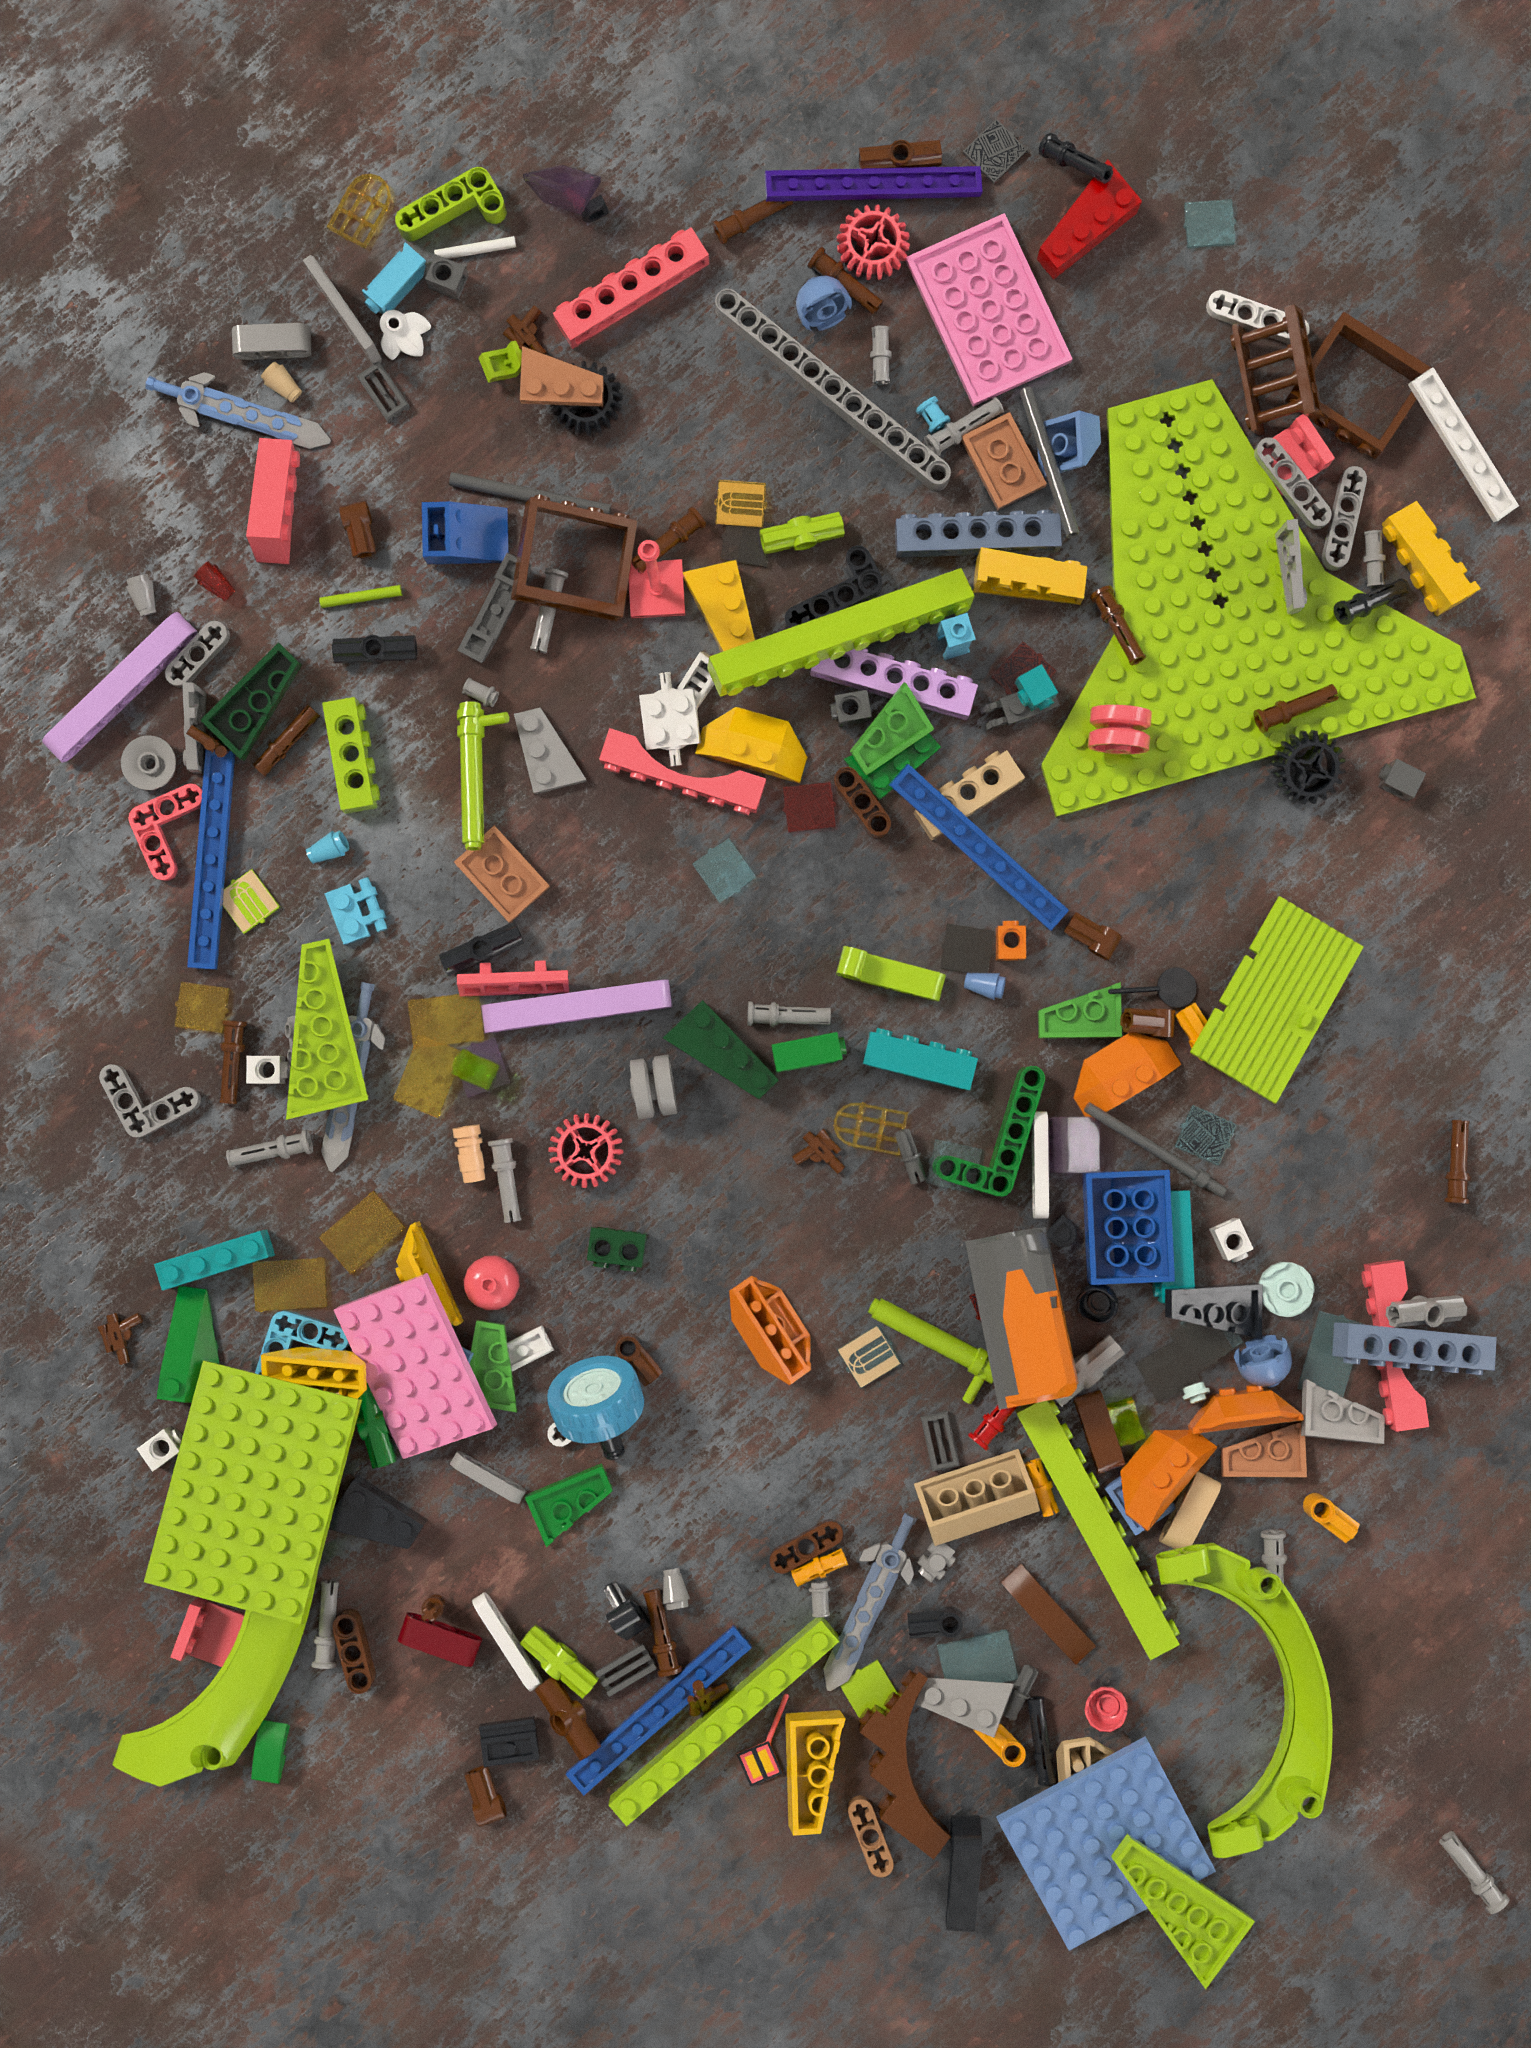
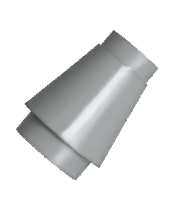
M148 574L127 579L128 586L126 589L140 616L144 617L157 613L155 609L153 580H149Z
M680 1568L664 1570L663 1604H666V1609L673 1610L689 1607L688 1599L690 1597L680 1573Z

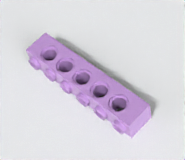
M866 648L860 651L853 649L845 652L843 657H846L850 663L846 668L837 667L834 663L835 659L831 660L830 658L820 661L818 665L811 668L810 676L862 691L867 690L869 693L889 699L893 697L905 682L921 708L966 721L978 687L971 678L960 675L957 678L946 676L947 672L944 670L931 668V671L920 668L921 665L913 661L905 660L904 663L894 661V657L886 653H879L878 656L870 654ZM865 664H871L876 672L871 676H866L861 672L860 668ZM893 671L898 672L902 680L896 684L891 683L887 679V674ZM917 679H923L927 682L928 688L925 691H918L914 688L913 682ZM942 687H950L954 692V696L950 699H945L940 695L939 690Z

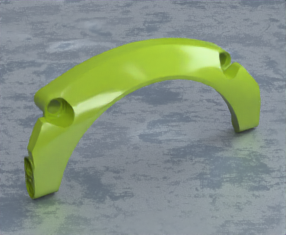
M1215 1543L1194 1544L1164 1551L1156 1555L1161 1585L1180 1584L1208 1589L1223 1595L1242 1607L1257 1622L1267 1636L1279 1662L1283 1678V1725L1277 1747L1268 1767L1256 1785L1240 1802L1211 1821L1207 1826L1213 1856L1216 1858H1228L1258 1850L1263 1847V1841L1275 1840L1296 1822L1298 1812L1309 1819L1316 1818L1322 1813L1332 1758L1333 1728L1328 1681L1319 1650L1309 1626L1293 1597L1277 1575L1263 1567L1250 1569V1560ZM1268 1577V1585L1261 1588L1262 1581ZM1310 1797L1309 1802L1303 1806V1801Z

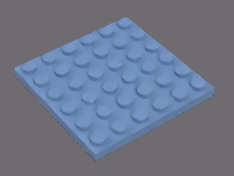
M1146 1736L996 1816L1069 1951L1148 1909L1111 1858V1855L1127 1834L1198 1881L1216 1872Z

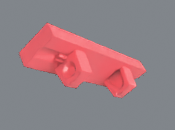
M535 961V971L506 973H492L491 963L489 962L480 963V973L457 974V987L460 997L569 993L568 970L547 971L546 961Z

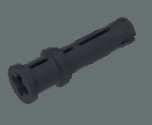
M1053 133L1046 134L1040 142L1039 154L1043 158L1050 157L1056 160L1059 166L1073 167L1103 184L1111 180L1113 176L1112 166L1078 151L1072 142H1063Z
M1400 578L1370 593H1357L1348 601L1341 600L1337 602L1334 606V615L1340 624L1348 625L1357 617L1368 616L1374 608L1409 594L1410 586L1405 579Z

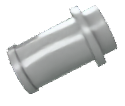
M468 678L463 686L462 694L482 702L485 707L488 705L493 707L499 696V692L495 691V687L491 686L489 688L471 678Z
M825 1580L812 1581L811 1587H809V1592H812L813 1617H827L830 1615L828 1591L831 1589Z

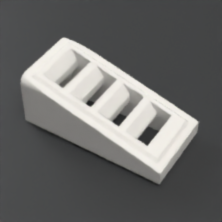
M706 652L698 654L677 690L691 689L692 687L688 685L690 681L702 688L700 692L695 690L697 709L714 686L709 671L701 667L703 663L708 665L710 655ZM699 672L708 679L707 682H703L695 674Z

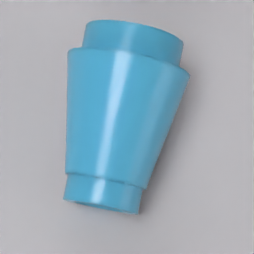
M331 831L307 848L306 853L309 860L314 864L344 856L345 852L349 851L350 848L345 835L341 831Z

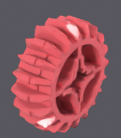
M879 204L875 206V211H870V207L866 205L864 213L856 208L854 210V217L848 215L845 220L847 224L840 225L841 233L837 235V242L840 244L837 246V252L842 254L840 259L842 263L849 262L847 265L848 271L857 269V277H860L863 272L866 273L868 281L871 279L872 274H876L878 280L882 279V272H885L890 277L892 275V268L899 270L901 268L900 261L906 260L907 254L905 252L909 251L910 244L906 241L909 240L910 235L904 231L906 229L905 222L898 223L900 217L898 213L892 217L890 216L891 210L889 207L885 209L884 213L880 212ZM868 225H875L871 229L862 228ZM884 229L892 235L895 246L890 244V240L883 236ZM878 235V242H875L873 245H871V248L869 250V243H872ZM851 239L862 247V257L854 250ZM875 256L884 257L880 260H872Z
M585 1113L584 1122H581L579 1115H574V1125L568 1119H565L564 1125L567 1129L564 1130L561 1127H557L556 1131L561 1134V1137L552 1136L550 1139L552 1142L558 1143L557 1147H549V1152H557V1157H552L550 1163L559 1161L560 1166L554 1169L555 1173L561 1172L564 1169L566 1173L562 1176V1180L566 1181L570 1175L573 1176L572 1186H576L578 1180L582 1179V1187L587 1188L588 1179H591L593 1186L596 1187L598 1186L597 1177L600 1176L604 1182H607L608 1177L605 1172L608 1171L612 1175L616 1173V1170L611 1167L612 1163L621 1165L622 1161L615 1159L614 1156L615 1154H623V1149H615L614 1144L622 1143V1139H612L611 1136L615 1135L618 1130L614 1128L608 1132L606 1130L610 1125L608 1120L600 1126L601 1116L599 1115L595 1116L593 1123L590 1122L589 1113ZM584 1127L593 1128L602 1135L592 1141H587L580 1135L577 1129ZM569 1135H571L576 1149L571 1156L565 1159L564 1145ZM598 1142L590 1151L591 1158L586 1159V1155H584V1157L579 1156L574 1159L582 1151L581 1143H586V1146ZM607 1142L608 1157L605 1164L601 1166L596 1152L602 1144ZM580 1160H584L592 1166L595 1172L590 1174L579 1173L570 1166Z

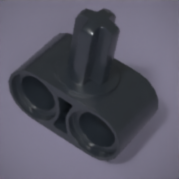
M618 1582L606 1585L604 1593L613 1610L606 1614V1617L618 1636L628 1641L651 1626L644 1610L633 1600L626 1599Z

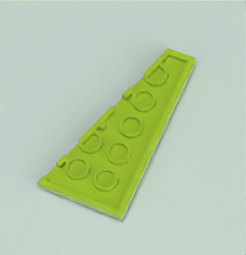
M329 939L301 945L286 1120L368 1100Z
M1127 1834L1113 1852L1111 1858L1203 1987L1207 1989L1255 1921L1250 1915Z

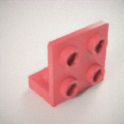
M1304 414L1297 417L1290 427L1273 437L1281 444L1308 480L1326 469L1335 459L1309 418ZM1264 447L1262 454L1264 456L1268 454L1271 456L1273 448L1269 447L1266 449ZM1278 457L1276 461H1273L1271 467L1273 468L1282 459ZM1281 466L1277 470V474L1281 479L1288 480L1291 478V470L1288 467Z
M199 1597L196 1598L189 1605L171 1658L182 1661L187 1655L222 1667L234 1646L245 1614Z

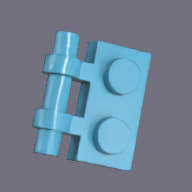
M369 877L358 881L362 890L358 893H355L351 884L324 893L343 945H348L371 936L367 925L374 923L377 932L388 929L384 920L386 918L385 912L379 907L376 899L378 893L376 888L372 887ZM366 900L370 911L369 915L363 916L359 902Z

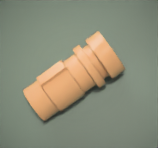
M480 1124L453 1128V1136L457 1138V1141L454 1143L455 1147H458L459 1150L458 1161L460 1172L463 1175V1182L470 1183L485 1180V1166L480 1147L482 1138H479V1134H481Z

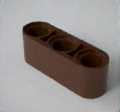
M851 767L840 768L834 777L836 791L870 837L875 839L885 837L891 827V820L857 771ZM845 774L850 775L854 780V784L850 787H843L839 783V777ZM861 796L866 797L870 802V806L864 810L858 809L855 805V799ZM882 819L885 822L886 828L881 832L874 831L871 827L872 820Z
M1098 1389L1074 1397L1073 1401L1098 1474L1125 1466L1123 1454L1101 1390Z
M346 1609L334 1620L332 1625L346 1684L351 1692L363 1694L374 1683L376 1671L362 1617L358 1611ZM343 1618H348L353 1622L354 1628L352 1630H347L342 1626L341 1620ZM348 1646H357L361 1651V1655L359 1657L352 1656L348 1651ZM364 1673L368 1683L361 1684L357 1682L355 1674Z

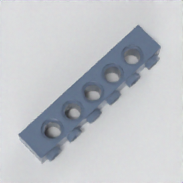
M1052 510L1037 511V514H1026L1025 511H1012L1009 513L1010 515H999L998 512L991 511L983 513L982 516H972L971 513L962 512L955 514V517H944V514L934 513L929 514L928 518H917L915 514H906L896 519L895 522L896 558L978 555L981 547L1017 554L1059 552L1062 546L1061 519L1059 513H1053ZM1027 526H1034L1038 529L1039 535L1029 536L1025 528ZM1007 527L1011 530L1012 535L1010 537H1002L998 533V528ZM949 528L954 529L958 536L955 539H948L944 536L943 531ZM980 528L984 531L985 536L975 538L970 530ZM924 529L930 533L931 537L927 540H921L917 537L916 532Z
M1334 1322L1332 1356L1343 1357V1363L1360 1364L1361 1359H1368V1365L1385 1367L1386 1361H1392L1393 1367L1410 1369V1363L1417 1364V1369L1434 1371L1435 1365L1442 1366V1372L1459 1373V1368H1466V1374L1483 1375V1370L1495 1371L1496 1337ZM1365 1340H1366V1342H1367V1347H1366V1349H1364V1342H1365ZM1414 1345L1416 1346V1352H1415V1354H1414V1351H1413Z

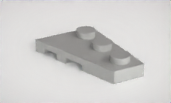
M1298 519L1287 520L1275 533L1287 614L1299 613L1305 607L1304 604L1307 603V593L1303 587L1302 579L1303 568Z
M541 708L514 714L534 794L587 781Z
M1303 1380L1302 1414L1304 1420L1301 1421V1436L1384 1444V1415L1356 1402L1344 1399L1331 1390H1325L1317 1386L1314 1382Z
M928 1678L919 1693L916 1705L994 1738L1014 1684Z

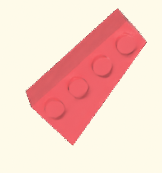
M259 438L246 534L256 562L289 564L292 516L294 512L293 501L294 492H296L297 488L295 472L296 468H299L300 453L295 450L292 440Z

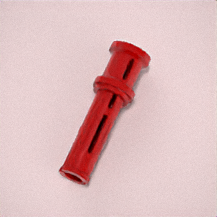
M997 1405L990 1414H984L982 1423L973 1433L970 1432L968 1436L987 1451L989 1443L998 1432L1002 1433L1004 1431L1003 1428L1005 1426L1003 1424L1018 1406L999 1410Z

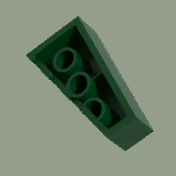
M278 642L201 721L240 760L245 761L302 664Z

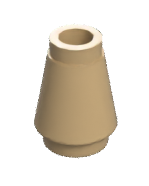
M275 361L261 375V378L265 381L264 385L285 399H288L291 403L302 393V390L283 364L279 365Z

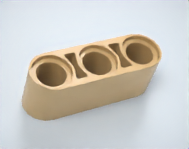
M1198 1471L1182 1490L1175 1504V1510L1171 1512L1162 1529L1159 1542L1172 1549L1193 1545L1220 1492L1221 1483Z

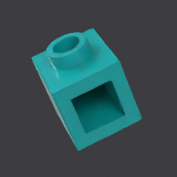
M1042 664L1017 678L1015 682L1019 689L1017 696L1024 707L1028 705L1031 711L1036 708L1042 711L1055 703L1053 699L1058 694V691Z

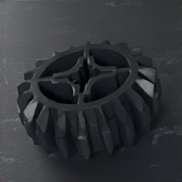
M582 361L581 367L583 369L603 376L604 390L608 392L606 406L601 410L599 406L570 405L566 408L565 405H554L551 410L553 415H559L557 418L559 424L566 423L565 429L567 431L572 430L575 426L576 435L579 436L582 429H585L587 436L590 437L592 434L591 429L596 428V432L601 434V425L610 429L611 423L609 419L617 421L618 414L615 411L622 410V404L619 401L623 400V394L618 392L621 389V385L619 382H614L616 379L614 373L607 375V367L603 366L597 371L598 366L596 362H593L591 367L587 368L586 362ZM583 412H588L593 416L579 417L578 415H580Z
M1302 730L1299 733V738L1291 734L1289 736L1291 743L1282 741L1281 746L1284 750L1282 752L1279 750L1274 751V754L1279 756L1278 761L1274 760L1271 762L1272 766L1278 767L1277 770L1271 772L1272 777L1278 778L1274 785L1278 788L1282 787L1280 793L1283 796L1289 795V800L1293 802L1299 800V803L1305 805L1308 800L1312 804H1317L1318 797L1322 800H1327L1326 791L1333 794L1336 793L1333 787L1334 783L1342 784V780L1337 778L1338 774L1346 773L1345 769L1339 767V765L1346 762L1345 758L1338 757L1343 752L1342 748L1335 747L1337 741L1333 738L1328 740V734L1322 732L1318 735L1316 730H1311L1309 735L1306 731ZM1312 746L1311 750L1308 749L1302 757H1295L1301 749ZM1322 752H1324L1327 760L1326 770L1321 766ZM1299 763L1310 764L1317 772L1305 770V767ZM1290 764H1292L1296 770L1294 776V783L1292 782L1290 777ZM1322 778L1316 785L1305 788L1313 779Z

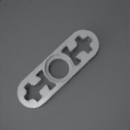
M218 621L207 623L167 666L165 676L168 682L178 688H183L182 682H192L229 642L230 633L227 627ZM213 629L216 631L222 629L220 631L221 639H212L211 631ZM203 639L206 642L210 641L209 644L213 647L211 650L201 642ZM197 647L203 648L205 651L204 658L199 662L192 661L191 651ZM185 659L189 664H191L194 667L193 670H191L182 661ZM176 669L180 671L184 669L182 673L185 677L182 680L179 678L175 679L176 675L173 672Z
M457 1451L450 1462V1465L456 1470L511 1502L519 1504L526 1493V1490L519 1484L461 1451Z

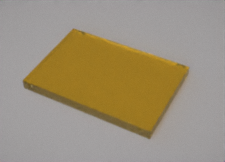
M459 994L416 1000L411 999L408 1001L413 1049L419 1050L425 1047L485 1040L479 996L460 997Z
M419 1034L416 1037L415 1045L396 1093L393 1095V1100L439 1118L465 1052Z
M373 1191L325 1233H322L319 1238L351 1275L395 1236L402 1233L406 1227L377 1193Z
M325 1258L253 1262L255 1311L324 1308L328 1306Z

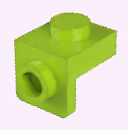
M511 341L504 349L484 352L479 356V361L488 383L514 378L521 372L522 350L519 349L517 341Z

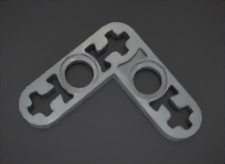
M107 1065L102 1068L99 1075L100 1082L126 1132L132 1137H145L196 1110L201 1103V1095L197 1089L182 1087L145 1107L129 1075L122 1066ZM109 1071L119 1072L120 1076L116 1080L119 1086L126 1084L127 1088L120 1089L114 1093L113 1090L118 1089L115 1082L108 1081L107 1078L111 1076ZM124 1093L130 1094L133 1098V1104L128 1109L122 1108L119 1103V1098ZM183 1093L192 1094L194 1097L190 1100L192 1105L181 1104L177 1107L180 1110L177 1113L176 1106L170 1100L173 1098L174 1102H179L184 1099ZM162 1104L167 1105L170 1109V1115L166 1120H161L156 1115L158 1106ZM139 1109L140 1112L134 1114L137 1120H144L143 1131L134 1130L133 1126L136 1124L134 1117H126L125 1114Z

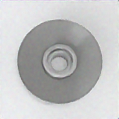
M151 735L141 736L131 741L124 749L121 757V769L127 781L133 786L142 790H155L166 785L173 777L176 770V756L172 747L163 739ZM150 760H155L156 764L153 769H148L147 763Z

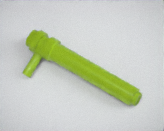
M463 702L459 704V709L457 710V720L460 721V725L457 726V737L460 738L462 844L465 845L466 850L474 851L481 850L484 844L482 738L485 737L484 727L508 723L509 714L502 712L484 715V710L481 709L480 703Z
M874 1298L868 1310V1313L872 1315L871 1318L968 1368V1372L975 1375L962 1398L965 1402L973 1403L984 1381L990 1384L993 1383L987 1350L981 1347L977 1349L883 1298L880 1300Z

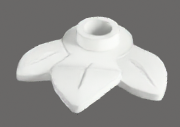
M397 310L386 311L380 319V328L384 333L381 340L383 352L391 360H394L400 351L410 356L421 357L423 355V341L420 334L431 329L430 323L425 317L415 312L402 314ZM390 319H396L399 326L391 328L388 322Z

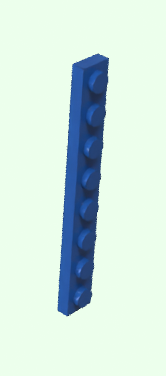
M210 750L205 751L188 968L217 970L235 764V754L232 751H229L224 757H218L215 752L213 753Z
M906 764L891 781L889 786L1048 930L1052 931L1069 910L909 764Z
M732 1625L683 1668L681 1672L599 1743L602 1747L586 1759L575 1763L566 1771L565 1775L584 1796L688 1704L687 1697L690 1695L694 1697L692 1687L694 1681H702L706 1689L752 1648V1645L737 1627Z

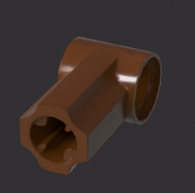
M367 501L339 506L340 517L343 527L348 534L353 558L364 559L377 554L370 526L372 525V518Z
M1077 912L1073 914L1063 932L1087 946L1088 950L1107 961L1110 960L1122 939V935L1105 925L1100 926Z
M1125 1008L1124 1013L1121 1015L1120 1025L1123 1028V1032L1149 1034L1150 1037L1174 1038L1175 1010Z
M624 1333L618 1337L615 1344L617 1356L632 1365L639 1381L644 1387L651 1384L663 1373V1370L634 1334ZM626 1340L632 1341L636 1346L635 1350L630 1354H625L620 1349L621 1343Z
M481 1765L466 1772L464 1776L473 1800L472 1809L478 1826L482 1827L507 1818L503 1797L496 1791L489 1767Z

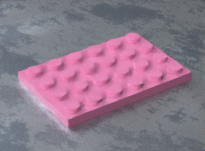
M1005 213L906 257L907 266L973 407L1072 362L1073 359Z
M428 1273L334 1309L353 1353L366 1363L367 1383L378 1407L383 1411L385 1422L403 1459L493 1429L497 1425Z

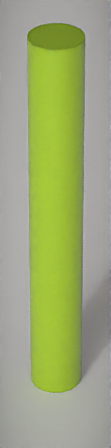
M401 585L320 597L319 601L321 608L402 596Z

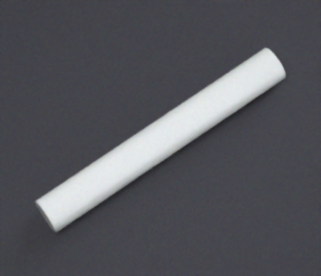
M514 236L437 249L434 250V253L446 259L515 248L516 242Z

